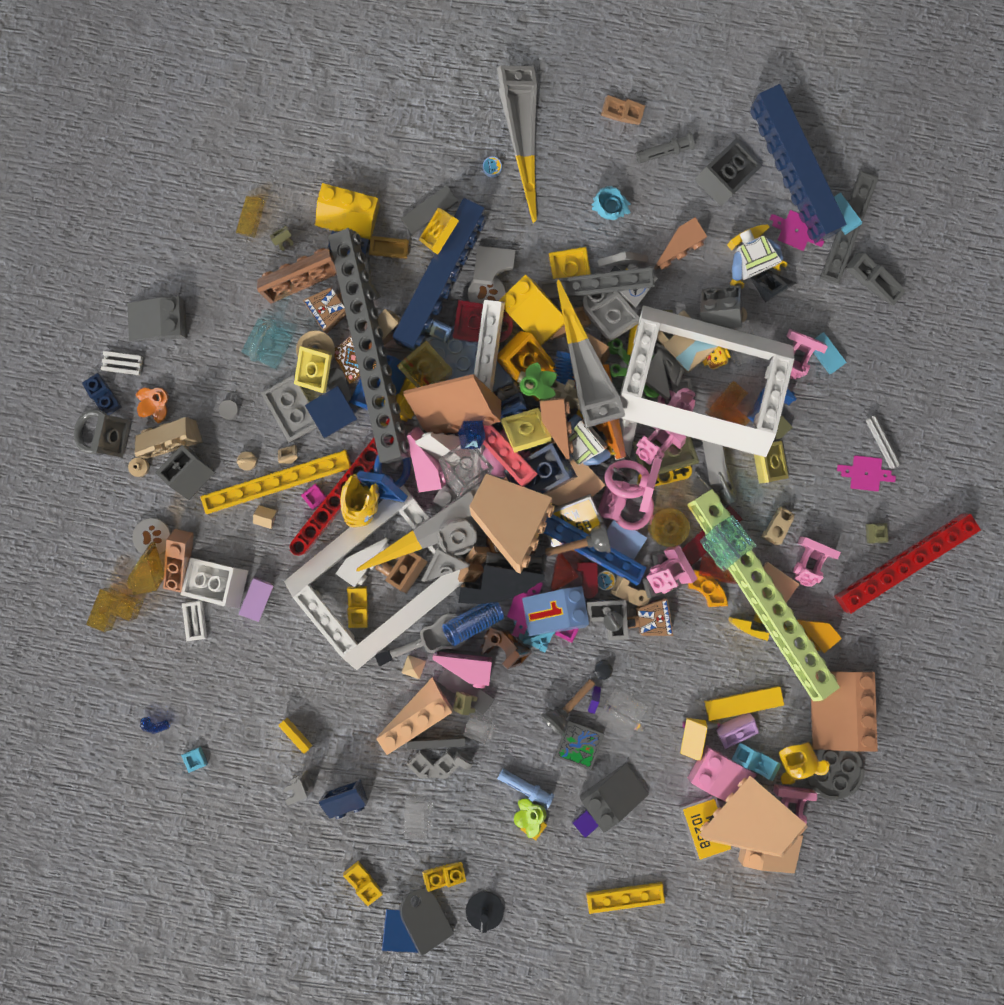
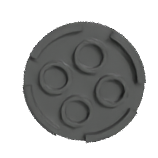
M813 749L818 761L826 760L829 762L830 767L825 775L814 774L806 778L810 787L820 796L830 800H838L851 794L853 795L861 786L864 778V768L859 754L856 751Z

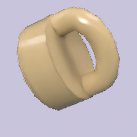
M242 452L237 458V464L241 469L250 471L256 467L257 458L251 452Z

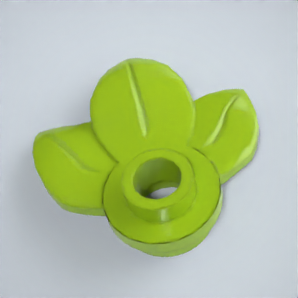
M524 798L518 801L520 811L514 815V823L517 827L526 829L528 838H533L540 832V824L546 818V810L542 806L534 805L529 799Z

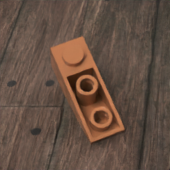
M696 217L677 229L655 265V270L667 268L672 264L670 261L675 258L680 260L688 255L687 251L692 248L697 250L704 245L707 235Z
M565 397L541 400L542 422L566 459H570V453H574L573 441L569 442V434H572L571 422H567V414H570L569 402H565Z
M174 529L166 539L163 589L176 592L182 591L192 552V532Z

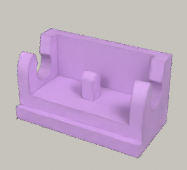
M253 577L239 615L259 622L273 585Z

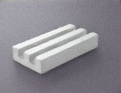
M103 351L102 371L141 376L142 356ZM109 356L138 360V363L110 360ZM108 364L137 367V371L108 367Z
M203 601L182 603L186 641L206 639L207 632ZM196 605H197V607H198V615H199V623H200V631H201V635H200V636H199V629H198ZM188 606H191L194 636L191 634Z

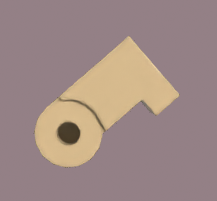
M780 506L761 537L774 545L782 544L795 514Z
M617 576L610 591L611 594L640 607L648 604L650 598H647L645 590L631 588L628 586L629 580Z

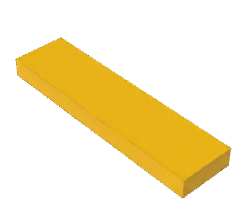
M780 686L704 701L709 721L784 706Z
M662 882L586 893L589 914L665 903Z

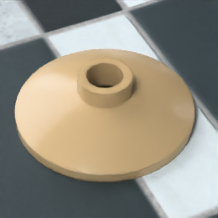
M313 330L306 332L299 338L296 345L297 357L300 346L312 348V346L316 345L321 350L330 351L332 361L335 354V346L332 339L326 333Z

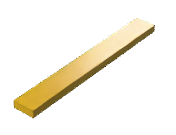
M343 450L202 495L200 498L205 513L211 514L348 470L351 467V462L347 450Z

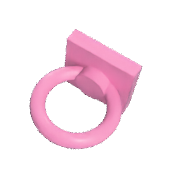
M654 458L650 474L644 466L635 461H617L607 468L605 483L614 494L623 498H637L644 495L639 511L647 513L662 460ZM613 468H631L638 471L642 475L639 488L632 491L619 488L612 479L615 472Z
M613 480L619 488L632 491L639 488V485L636 484L630 485L624 481ZM606 485L598 508L602 518L615 520L619 526L627 530H638L648 524L654 512L652 497L648 511L638 522H627L620 515L626 505L627 498L614 494Z

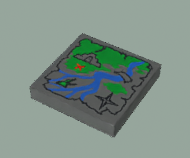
M568 720V726L564 732L565 735L561 738L555 757L592 770L605 734Z

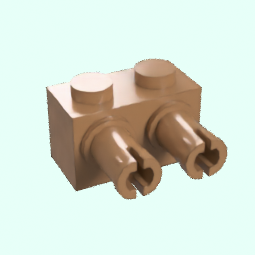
M414 552L395 558L398 561L394 567L387 562L381 563L383 567L379 565L375 567L377 571L387 576L386 582L406 594L427 564L426 560Z

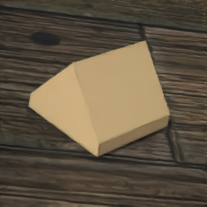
M259 505L253 514V524L272 529L277 511Z

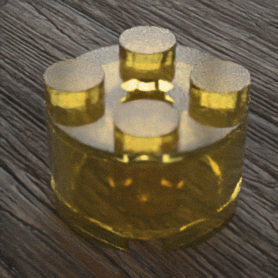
M673 508L661 509L655 512L648 523V532L651 539L658 545L665 547L680 545L686 540L690 531V524L686 516L681 511ZM669 523L670 526H673V529L667 533L665 525Z

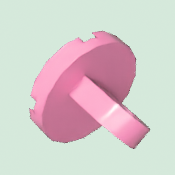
M682 388L677 393L669 390L671 401L667 405L693 411L695 393L692 390ZM659 395L658 403L665 404V399Z

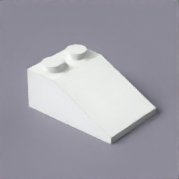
M189 558L181 595L221 606L240 608L248 570Z

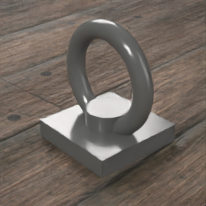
M99 409L87 410L78 418L75 424V443L86 454L101 453L123 458L131 421L107 415ZM98 417L92 446L89 447L82 439V429L89 418Z

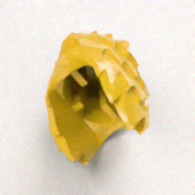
M356 474L349 477L348 481L343 485L341 492V511L346 524L353 528L368 525L372 521L374 514L378 510L379 499L378 485L376 483L372 484L370 489L368 486L363 487Z

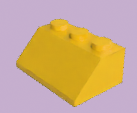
M322 183L317 200L315 226L336 232L349 228L358 232L361 238L371 241L380 208L379 199Z

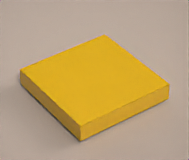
M586 247L548 254L553 279L591 274Z

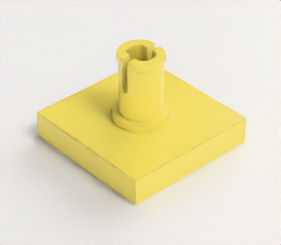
M539 408L501 419L514 453L552 441L550 433L542 422Z

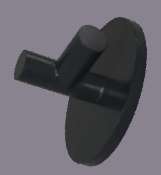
M483 891L474 894L466 905V918L468 922L481 933H486L496 928L503 919L504 907L502 901L491 892Z

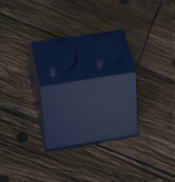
M361 779L327 791L319 800L321 808L329 819L333 817L340 819L345 817L346 813L354 811V813L360 812L365 809L364 806L368 803Z

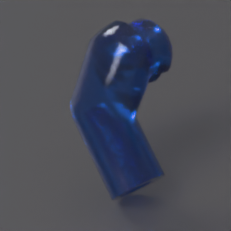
M143 717L140 720V728L151 734H157L170 728L168 720L156 724L152 723L149 717Z

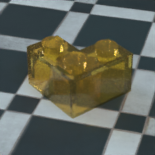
M102 588L99 590L86 625L102 632L110 631L117 617L128 621L137 619L144 601L111 588Z

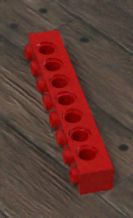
M960 514L837 593L834 597L844 612L852 614L978 533L981 529L971 514Z

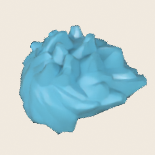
M606 186L600 189L596 197L593 198L592 210L598 212L601 217L607 220H616L618 217H623L624 214H630L628 205L631 203L621 194L620 190L613 186Z

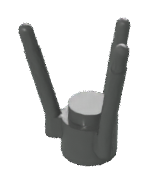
M626 453L625 460H631ZM606 462L600 463V465L606 468L610 466ZM613 468V471L626 481L632 480L636 474V470L631 468Z
M696 470L695 474L709 490L713 489L707 480ZM718 472L723 488L719 490L720 494L714 489L713 491L719 496L723 505H728L737 500L736 491L730 472L729 486H727L722 473Z

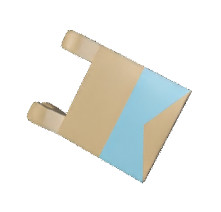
M684 310L678 314L691 318ZM660 330L656 339L688 373L718 348L716 345L678 335L668 339Z

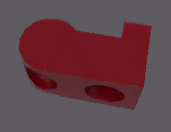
M577 562V570L582 571L583 583L580 586L583 588L584 597L593 598L598 591L597 563Z

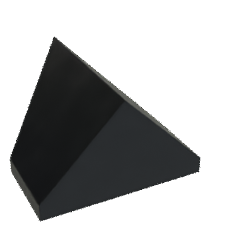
M769 269L751 277L753 284L765 303L797 284L792 280L773 273Z

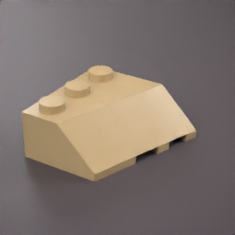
M184 417L171 423L161 424L155 429L142 430L141 434L135 436V456L149 459L176 451L181 445L192 446L202 443L196 420Z

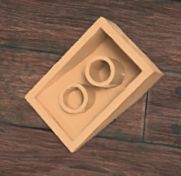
M803 835L796 840L783 857L740 848L738 860L744 867L761 871L795 873Z

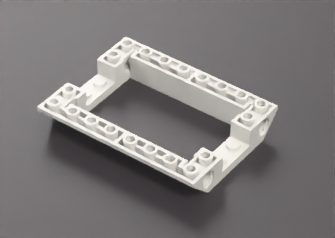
M643 305L633 342L634 346L619 395L625 412V417H622V419L766 457L776 436L794 362L793 345ZM659 330L768 360L771 358L770 365L767 367L765 374L767 383L760 412L755 415L753 423L754 428L641 398Z
M404 485L400 489L408 496L405 502L382 500L378 504V510L368 525L348 528L284 581L293 599L338 654L356 670L464 583L458 580L460 570L439 577L359 644L354 639L355 636L348 628L345 629L322 601L324 598L320 593L311 587L310 584L398 512H400L413 530L429 519L427 513ZM439 543L428 547L433 554H435L437 548L442 549ZM461 555L456 556L462 560H465Z

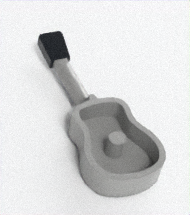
M446 613L439 617L432 625L421 629V639L394 650H387L376 654L375 658L378 666H382L393 660V658L422 646L429 653H435L440 649H455L462 646L466 640H463V642L456 646L451 645L442 627L443 624L451 621L458 615Z

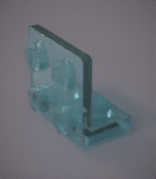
M733 515L716 525L700 540L703 548L711 555L716 565L722 571L728 569L738 559L756 547V544Z

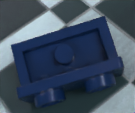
M522 392L501 402V419L529 411ZM502 420L492 424L496 430L503 428Z

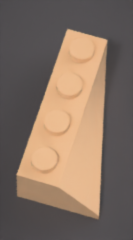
M433 677L378 735L377 741L386 755L452 713V706Z

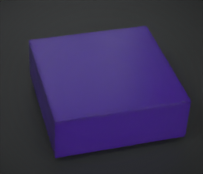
M587 809L572 821V824L585 838L598 827V824Z

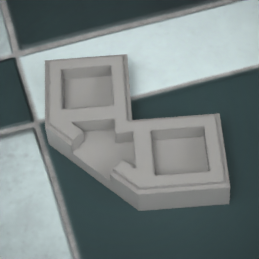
M420 750L406 764L419 778L447 779L459 767V765L454 763V756L448 750L435 763Z

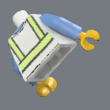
M751 230L741 233L740 237L744 245L738 247L734 254L732 265L733 279L730 285L736 286L739 283L741 289H743L744 283L741 281L742 278L743 280L748 279L772 267L780 272V265L786 268L788 264L783 261L780 245L771 239H767L765 236L754 239Z
M577 410V413L568 421L571 422L572 434H569V442L573 441L574 453H570L569 461L574 460L578 465L582 463L586 466L597 465L610 458V456L616 455L612 451V447L607 446L592 427H586L583 415L580 413L581 410Z

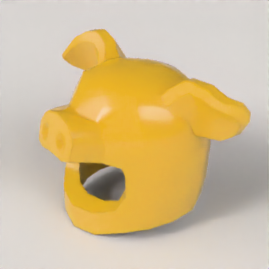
M810 742L791 745L779 751L782 764L786 770L781 776L782 785L794 784L796 780H802L814 774L825 775L829 771V762L826 760L818 761Z

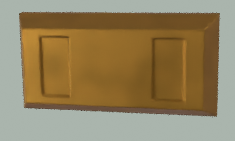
M371 236L369 255L407 259L409 240Z

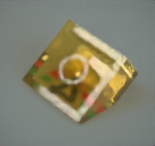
M427 341L397 365L416 388L443 382L452 375V368Z
M155 542L150 543L128 576L127 584L129 589H132L133 595L157 591L164 580V570Z

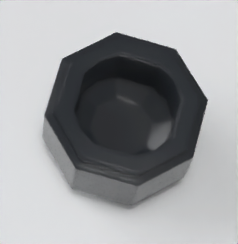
M601 660L595 664L594 673L597 678L606 680L612 676L613 668L609 662Z

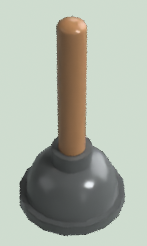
M601 522L598 526L594 527L590 532V536H586V539L545 549V554L551 556L586 546L588 548L594 547L599 552L611 553L604 523Z
M589 679L563 708H560L558 711L550 710L545 714L542 713L540 715L541 718L557 734L563 737L568 726L566 720L569 716L568 713L595 685V682Z

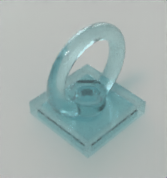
M258 318L241 352L249 356L251 361H259L277 370L294 336L277 328L273 319L263 321Z

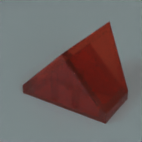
M562 553L556 555L551 591H556L579 577Z

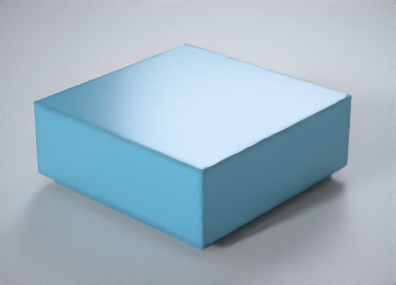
M201 746L181 755L188 773L208 764Z

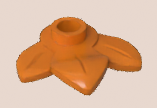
M146 387L140 389L136 393L137 398L141 401L137 407L138 416L148 417L152 415L157 423H161L168 412L166 407L169 398L168 393L162 388L150 389ZM156 394L160 397L159 401L156 398Z

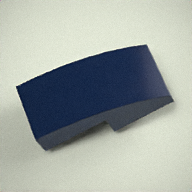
M99 373L82 382L89 397L95 401L99 410L104 411L107 415H111L122 408L116 396Z

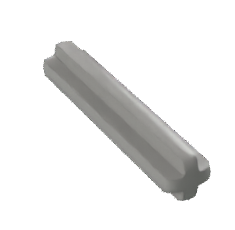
M874 415L867 418L866 422L889 467L893 469L901 465L877 416Z

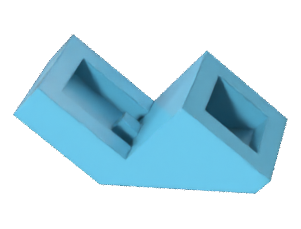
M739 743L731 759L746 769L753 770L771 781L774 780L781 766V763L743 743Z

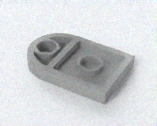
M619 292L600 294L602 296L600 299H594L591 295L584 296V312L608 342L636 326L639 322L640 317Z

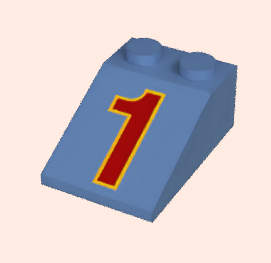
M582 586L522 598L529 636L585 628L589 625Z

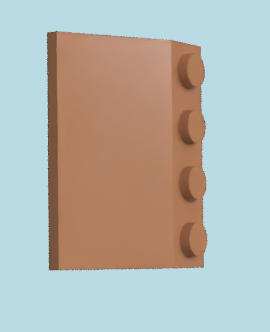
M321 248L316 250L314 255L300 257L297 259V262L291 265L289 263L284 264L275 272H266L258 279L257 290L272 304L336 276L333 256L328 248Z
M474 374L404 391L406 400L420 425L427 433H457L460 430L475 429L478 426H489L493 423L501 422V400Z
M830 671L836 677L840 688L824 700L813 701L811 699L812 748L815 750L878 752L875 672Z

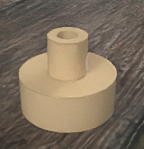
M134 458L128 465L129 472L136 477L147 475L150 469L148 461L143 458Z

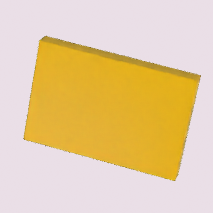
M437 208L421 234L419 241L434 253L439 254L459 220L441 208Z

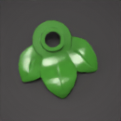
M538 362L534 363L526 369V377L520 382V390L525 395H535L541 400L551 399L556 395L551 386L554 384L557 374L550 371H541L540 364ZM531 384L533 385V388L528 389L526 385Z

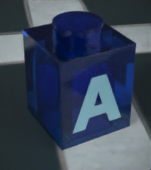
M483 420L463 421L458 431L461 449L481 448L486 439Z

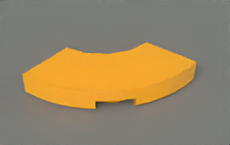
M693 570L698 579L693 583H688V588L702 593L708 607L728 606L727 597L722 586L709 574Z

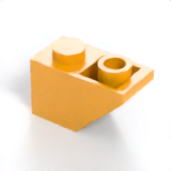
M797 619L798 623L803 626L809 640L814 643L816 651L825 653L842 639L829 623Z

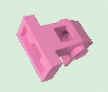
M789 329L787 337L794 341V354L797 349L806 352L801 362L796 360L793 362L790 379L796 380V378L799 379L807 375L810 365L807 363L815 350L825 353L828 346L819 340Z
M653 427L656 430L649 438L644 436L637 443L638 449L635 454L651 465L654 458L662 459L664 457V452L672 443L680 449L685 444L686 436ZM655 439L662 444L660 448L652 443Z
M800 537L797 544L806 548L800 563L797 562L793 572L796 573L794 579L804 586L812 587L816 583H820L824 578L823 572L820 571L826 558L838 559L841 552L807 537ZM809 557L817 560L813 571L806 568Z
M680 546L668 547L664 550L668 560L661 565L653 566L650 569L651 572L647 575V579L655 593L662 592L663 594L678 587L679 585L676 582L678 579L681 584L693 583L698 579Z
M774 784L773 792L777 796L782 797L781 803L787 808L789 802L797 803L795 815L807 824V817L803 815L804 804L807 800L817 801V793L812 789Z

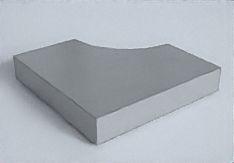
M478 246L473 283L492 285L498 274L504 271H513L516 250Z

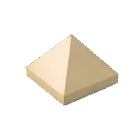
M296 445L278 449L279 463L292 464L298 458Z
M408 655L402 673L420 679L426 661Z

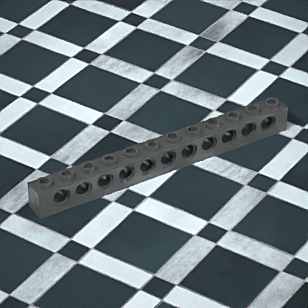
M347 228L328 235L379 460L380 463H391L408 458L409 445L404 435L405 426L400 418L401 409L395 396L396 388L391 379L392 370L387 362V349L382 340L383 331L378 323L379 314L373 301L374 293L369 284L370 275L365 267L366 258L360 245L361 237L358 232ZM367 323V324H368V327H367V329L365 330L364 327H365V324ZM376 360V366L373 368V363ZM380 379V380H381V384H380V386L378 387L377 383H378V380ZM383 398H385L384 406H382ZM389 417L390 422H389V424L387 425V424H386V419ZM392 436L394 437L393 444L390 442Z

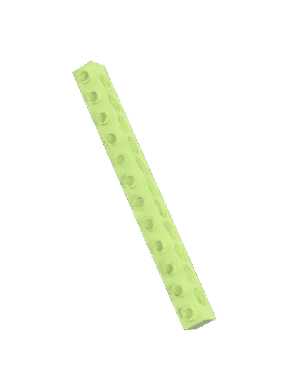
M711 489L688 503L687 506L813 701L826 699L840 688L836 677L829 671L825 660L816 651L814 643L805 634L803 626L794 617V612L783 600V595L774 586L772 578L765 572L761 561L754 555L751 545L745 541L740 528L731 519L729 511L724 508L719 496ZM741 557L744 559L745 565L742 563Z

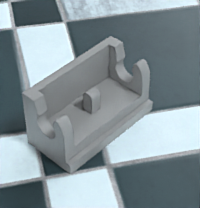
M307 770L293 778L290 782L291 784L283 790L284 792L292 790V796L285 800L287 806L307 798L314 789Z

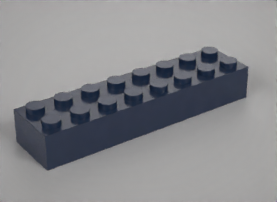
M778 84L759 93L751 106L750 112L752 118L759 125L760 135L767 142L768 152L775 159L776 169L781 171L784 186L790 190L793 204L797 205L799 209V217L808 228L807 234L816 244L837 234L847 223L781 84Z
M463 198L454 215L459 220L439 254H434L393 334L396 344L414 353L418 349L422 350L426 342L424 339L427 332H431L434 317L440 315L443 309L442 302L444 298L448 299L452 291L450 288L452 282L458 280L461 273L459 271L460 267L465 265L469 258V249H473L476 245L478 231L482 232L486 225L485 208L466 198Z

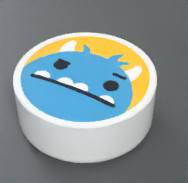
M609 571L600 572L598 574V587L602 590L612 589L616 581L615 576Z

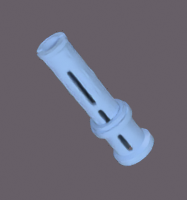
M504 768L497 778L527 795L530 801H536L543 805L546 810L555 796L553 793L549 794L540 789L539 785L533 786Z

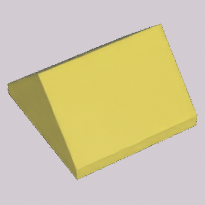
M300 346L294 384L326 393L332 357L330 351Z
M782 441L773 442L766 457L754 454L759 484L789 478Z

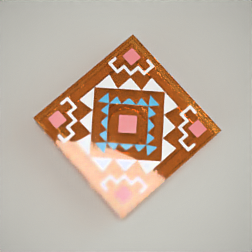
M350 336L335 348L334 354L349 384L361 378ZM376 360L373 363V368L376 366Z

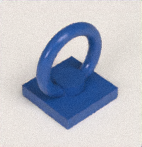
M378 455L374 463V473L359 471L357 474L358 479L365 486H368L369 489L372 484L376 483L379 487V498L405 502L408 496L400 487L409 478L411 471L410 457L402 459L403 472L397 481L382 473V463H380Z

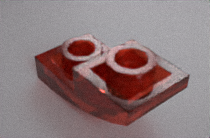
M702 556L699 576L718 579L719 582L738 584L723 560Z

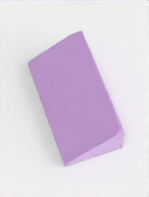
M746 713L721 724L716 729V732L724 748L727 749L758 734L759 730L751 713Z

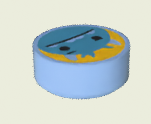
M496 157L486 158L483 162V172L488 177H497L502 170L501 161Z

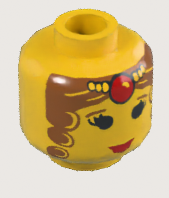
M718 346L702 362L704 366L708 365L714 370L726 365L728 358H731L727 348Z

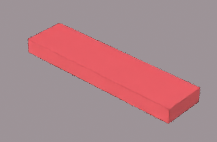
M493 425L480 426L473 433L522 487L526 486L537 475L535 470L518 452L514 453L511 445Z

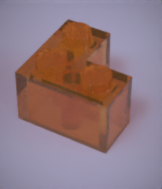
M733 380L704 413L713 418L746 426L751 420L736 407L748 392Z

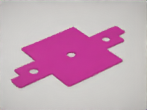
M790 210L786 219L771 214L769 220L773 221L772 226L781 230L778 241L804 251L807 242L815 244L807 234L808 228L801 221L799 213ZM820 241L815 245L822 247L824 241Z
M854 456L853 466L837 465V471L841 472L842 477H851V489L878 492L880 481L895 482L896 476L891 475L892 471L881 470V458Z
M540 582L529 589L527 594L521 593L513 598L507 615L508 618L517 620L512 633L513 636L519 637V634H525L527 629L522 598L538 595L543 583Z

